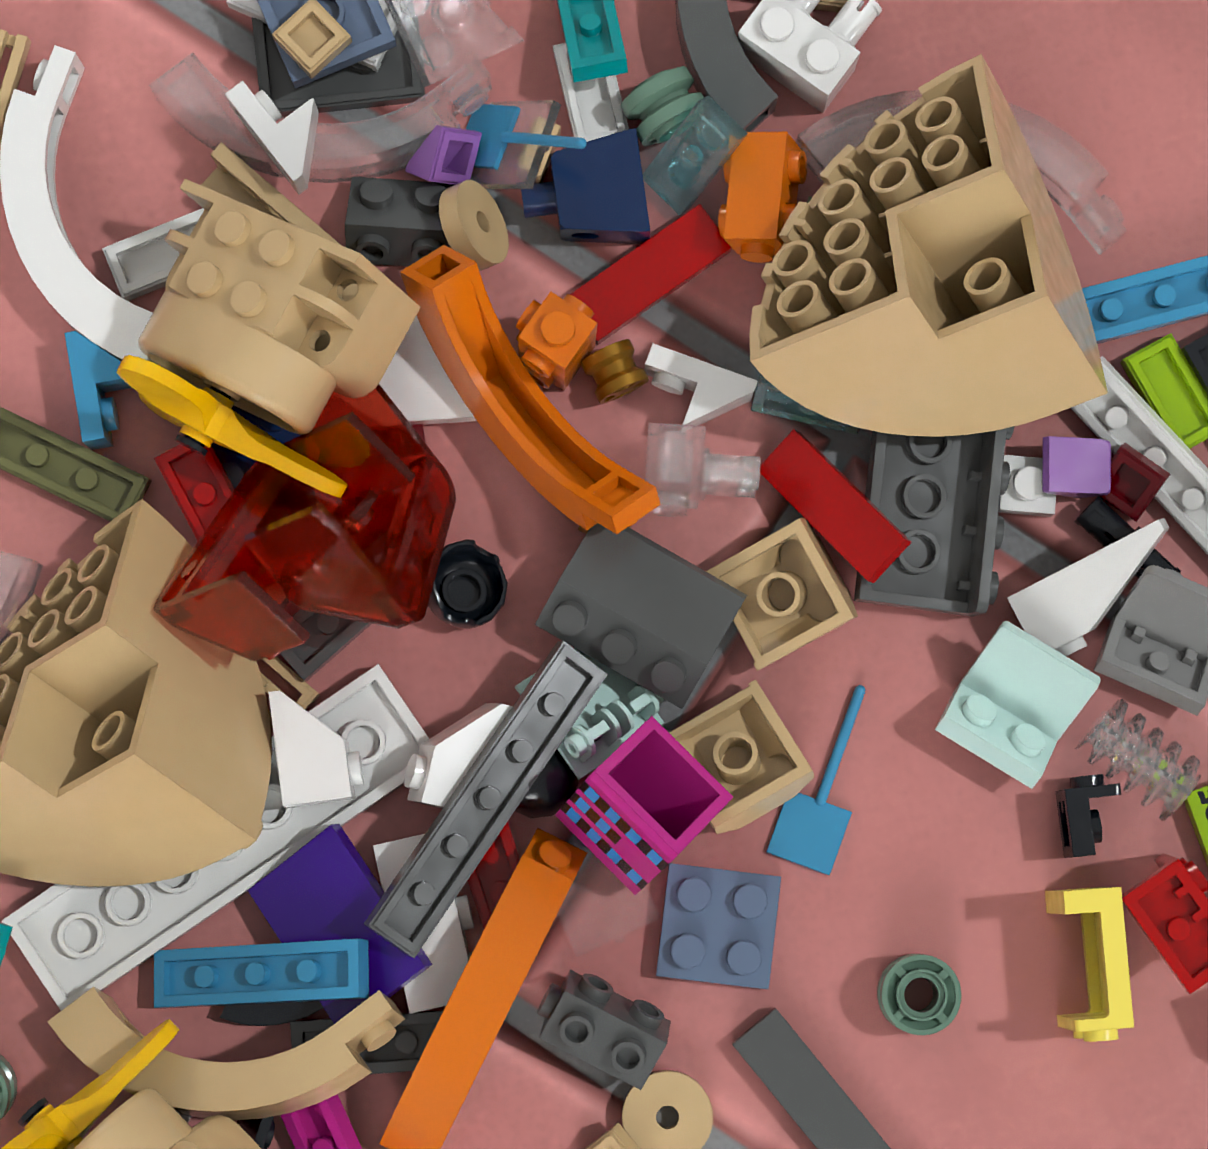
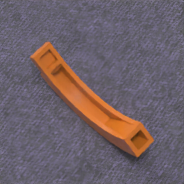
M442 245L400 271L408 296L421 307L416 315L419 323L458 394L497 448L545 499L585 530H589L599 523L616 535L627 527L634 525L640 518L661 505L657 489L654 485L621 467L592 446L548 400L523 365L506 336L489 300L476 261L446 245Z
M539 828L536 829L449 998L382 1136L380 1145L388 1149H441L583 864L587 852Z

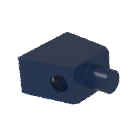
M636 128L588 141L584 149L565 148L550 154L552 181L520 185L524 217L531 218L557 214L560 239L563 241L643 244L650 239V224Z

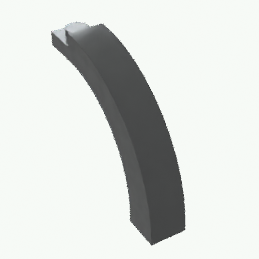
M675 0L676 25L681 51L686 67L694 79L693 85L696 91L701 92L709 105L707 111L716 125L733 144L734 132H753L775 111L778 95L757 73L744 53L732 25L727 0Z

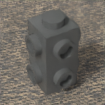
M570 969L561 987L554 983L549 986L537 1011L538 1015L544 1017L539 1036L540 1039L640 1090L643 1088L668 1043L671 1021L664 1018V1014L660 1009L647 1001L635 1000L633 1002L615 993L607 981L593 974H584L582 976Z

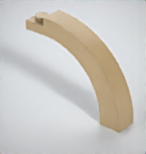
M92 987L47 1021L64 1045L98 1075H102L145 1037L130 1023L113 998L95 987ZM378 990L334 1025L293 1049L270 1057L239 1062L203 1061L183 1057L163 1049L123 1090L135 1095L144 1089H154L178 1113L204 1119L208 1116L222 1115L234 1121L263 1119L292 1113L318 1104L348 1089L372 1073L360 1056V1053L365 1049L369 1052L377 1050L389 1042L397 1032L394 1027L405 1020L395 1003Z

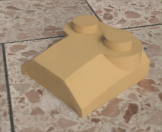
M805 518L797 519L706 571L747 595L733 622L753 657V664L757 671L858 617L848 588L821 539Z
M756 680L750 682L749 686L669 732L733 796L728 804L709 822L716 834L737 830L795 797L815 778L809 763Z

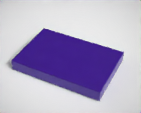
M340 824L328 826L247 890L281 943L342 939L368 940L369 997L380 990L390 998L433 965L422 948L415 958H411L364 925V922L385 892ZM368 998L320 1001V1003L335 1024Z

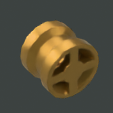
M629 339L608 345L589 355L580 363L585 374L593 376L597 384L595 395L600 404L621 398L649 381L645 370L637 367L632 358L635 349Z

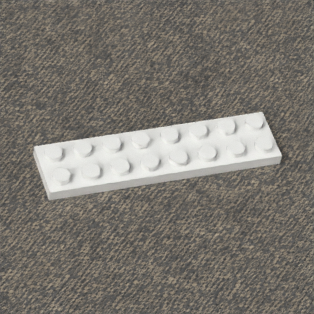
M379 664L308 711L349 742L350 752H360L364 785L354 786L356 799L290 808L282 806L273 735L271 737V774L262 816L263 828L257 841L250 847L240 849L197 871L172 879L146 884L94 887L54 884L2 920V923L13 927L10 935L61 1011L92 987L103 991L154 956L156 952L164 949L246 893L247 890L331 824H340L342 827L404 784L406 767L410 757L413 754L418 755L420 745L427 741L429 737Z

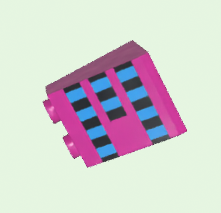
M651 716L589 775L555 816L636 895L683 851L728 804L733 796Z

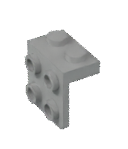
M1155 565L1148 566L1111 618L1094 671L1197 716L1204 708L1208 698V587L1191 581L1174 570L1164 569Z

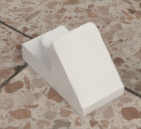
M242 80L225 93L231 109L298 195H300L308 188L319 111L314 98L308 100L277 124L276 121L282 115L269 96L262 89L254 95Z
M652 343L644 368L646 374L653 377L651 384L659 389L678 395L683 394L684 388L694 392L682 425V433L751 401L758 382L755 379Z

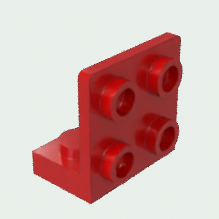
M1163 853L1154 860L1159 869L1122 895L1123 904L1185 991L1192 994L1208 982V899L1204 895L1208 891V881L1192 860L1187 862L1183 857L1179 859Z

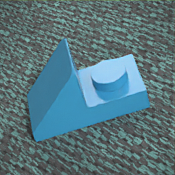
M66 332L64 334L82 442L91 450L113 447L111 431L119 430V417L114 398H106L105 393L132 387L116 373L121 363L120 360L78 332Z

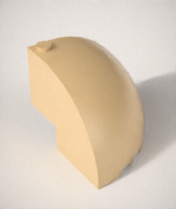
M982 54L947 70L919 87L918 90L922 97L895 116H892L888 110L883 112L874 120L876 125L867 133L864 141L856 149L847 144L820 173L819 176L824 181V184L814 194L810 202H798L779 234V237L784 242L783 246L776 253L773 262L766 263L762 271L761 278L766 283L761 305L753 306L749 333L750 362L767 381L784 395L805 408L829 419L853 427L905 436L942 437L970 435L1026 424L1108 393L1089 310L1061 225L1020 127Z
M141 499L94 534L93 542L98 546L83 560L76 564L68 558L57 569L58 573L49 581L41 598L33 594L6 626L13 634L7 637L0 645V873L47 883L89 887L146 884L172 879L202 869L240 849L250 847L261 834L263 828L262 816L271 774L272 740L267 699L256 658L233 606L205 562L187 540L160 513Z

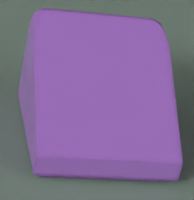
M436 125L409 160L405 171L431 182L456 185L465 180H470L482 133L475 130Z
M1043 437V492L1073 498H1087L1109 494L1111 490L1110 441L1096 438Z

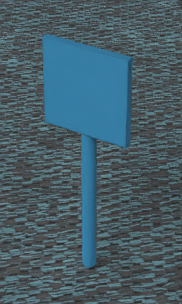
M476 103L466 127L468 130L482 133L474 164L475 168L498 170L508 143L584 149L587 145V141L581 137L512 132L521 111L517 106Z
M858 685L854 689L816 798L798 793L783 804L766 851L767 853L830 875L852 812L826 803L865 695L866 690L864 686Z

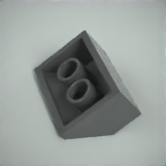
M597 523L588 530L558 580L535 625L683 709L747 595L629 527L616 535Z

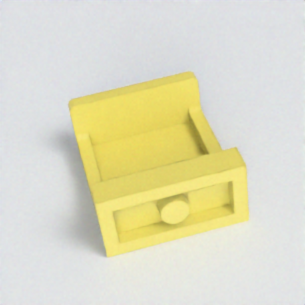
M1090 887L1045 891L1047 913L1065 915L1080 913L1089 1009L1085 1013L1057 1015L1058 1027L1073 1031L1074 1038L1083 1039L1085 1042L1119 1039L1118 1029L1134 1028L1121 887Z

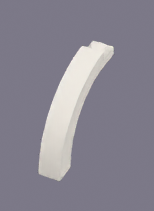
M54 45L49 60L43 59L36 70L33 81V89L37 91L35 96L14 89L5 116L0 150V182L8 227L18 254L32 280L53 308L76 332L120 361L123 360L124 356L131 355L155 363L140 350L138 345L139 337L153 312L130 303L96 279L79 259L69 241L61 219L55 184L56 155L61 131L85 67L76 52Z

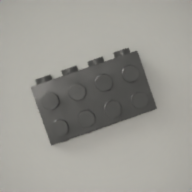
M1015 426L977 434L942 437L905 436L872 431L865 496L911 541V544L875 583L867 581L857 571L854 601L970 617L987 612L988 606L994 604L998 594L999 577L997 572L992 571L994 551L1000 548L1004 536V519L998 516L1000 495L1005 494L1010 479V465L1004 461L1006 440L1012 437Z

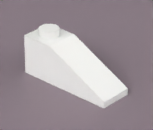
M1165 518L1158 519L1007 597L1023 630L1065 656L1086 647L1087 644L1083 635L1096 629L1168 531L1169 526Z

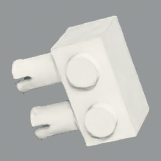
M762 0L738 32L737 38L744 53L752 64L824 113L855 71L861 53L855 48V45L873 20L882 12L881 6L875 0H869L863 10L859 11L864 4L863 0H847L830 25L823 26L810 16L820 0Z

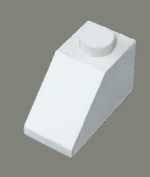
M268 692L282 806L290 808L356 799L354 786L364 785L360 752H350L349 742L283 692Z
M485 703L422 743L418 755L413 754L406 767L404 784L405 787L410 788L407 800L443 808L513 706L502 703Z

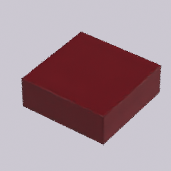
M1124 443L1111 459L1110 493L1100 497L1137 522L1171 474L1127 443Z

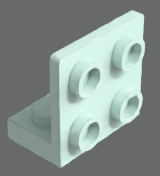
M1004 621L954 690L935 730L1032 789L1042 777L1057 741L1097 690L1101 679L1098 675L1014 624Z

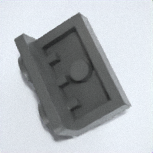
M352 177L345 220L346 247L361 253L373 265L406 267L442 245L450 247L440 222L439 200L442 192L454 186V184Z

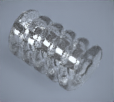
M1124 699L1117 700L1099 715L1084 734L1076 749L1086 743L1092 745L1087 760L1090 765L1104 757H1108L1110 762L1105 774L1108 779L1122 771L1127 772L1128 776L1123 791L1126 793L1140 785L1146 787L1141 801L1142 806L1147 807L1156 800L1161 799L1164 804L1159 819L1165 821L1175 813L1198 784L1201 774L1196 776L1200 765L1199 758L1191 755L1178 762L1182 750L1181 744L1173 741L1160 748L1164 736L1163 730L1155 727L1142 735L1146 722L1145 716L1137 713L1124 721L1128 703Z

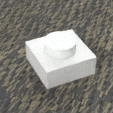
M1004 455V461L1010 465V479L1005 494L1000 495L998 512L1044 517L1055 515L1056 494L1044 493L1042 490L1043 458Z

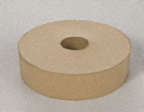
M465 180L445 189L439 200V217L444 235L450 247L476 261L479 271L503 262L509 248L508 233L502 213L490 193L481 184L473 180Z
M659 1070L650 1073L641 1090L634 1086L631 1087L623 1103L622 1124L625 1131L640 1149H701L708 1140L712 1130L713 1110L708 1095L695 1079L679 1071ZM671 1106L677 1110L678 1120L673 1126L664 1127L657 1122L656 1115L660 1108Z

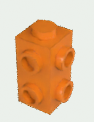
M787 131L734 132L732 151H727L725 154L724 178L729 185L727 204H722L719 209L718 227L723 239L740 255V258L746 261L765 263L773 260V256L776 255L784 244L779 234L797 205L798 185L804 184L806 180V154Z
M550 291L542 304L533 300L525 309L515 327L520 330L516 337L518 341V356L522 363L525 364V368L536 384L546 389H549L551 384H554L564 391L581 368L580 363L582 360L588 357L595 348L597 322L591 319L594 312L585 303L570 294H566L562 299Z

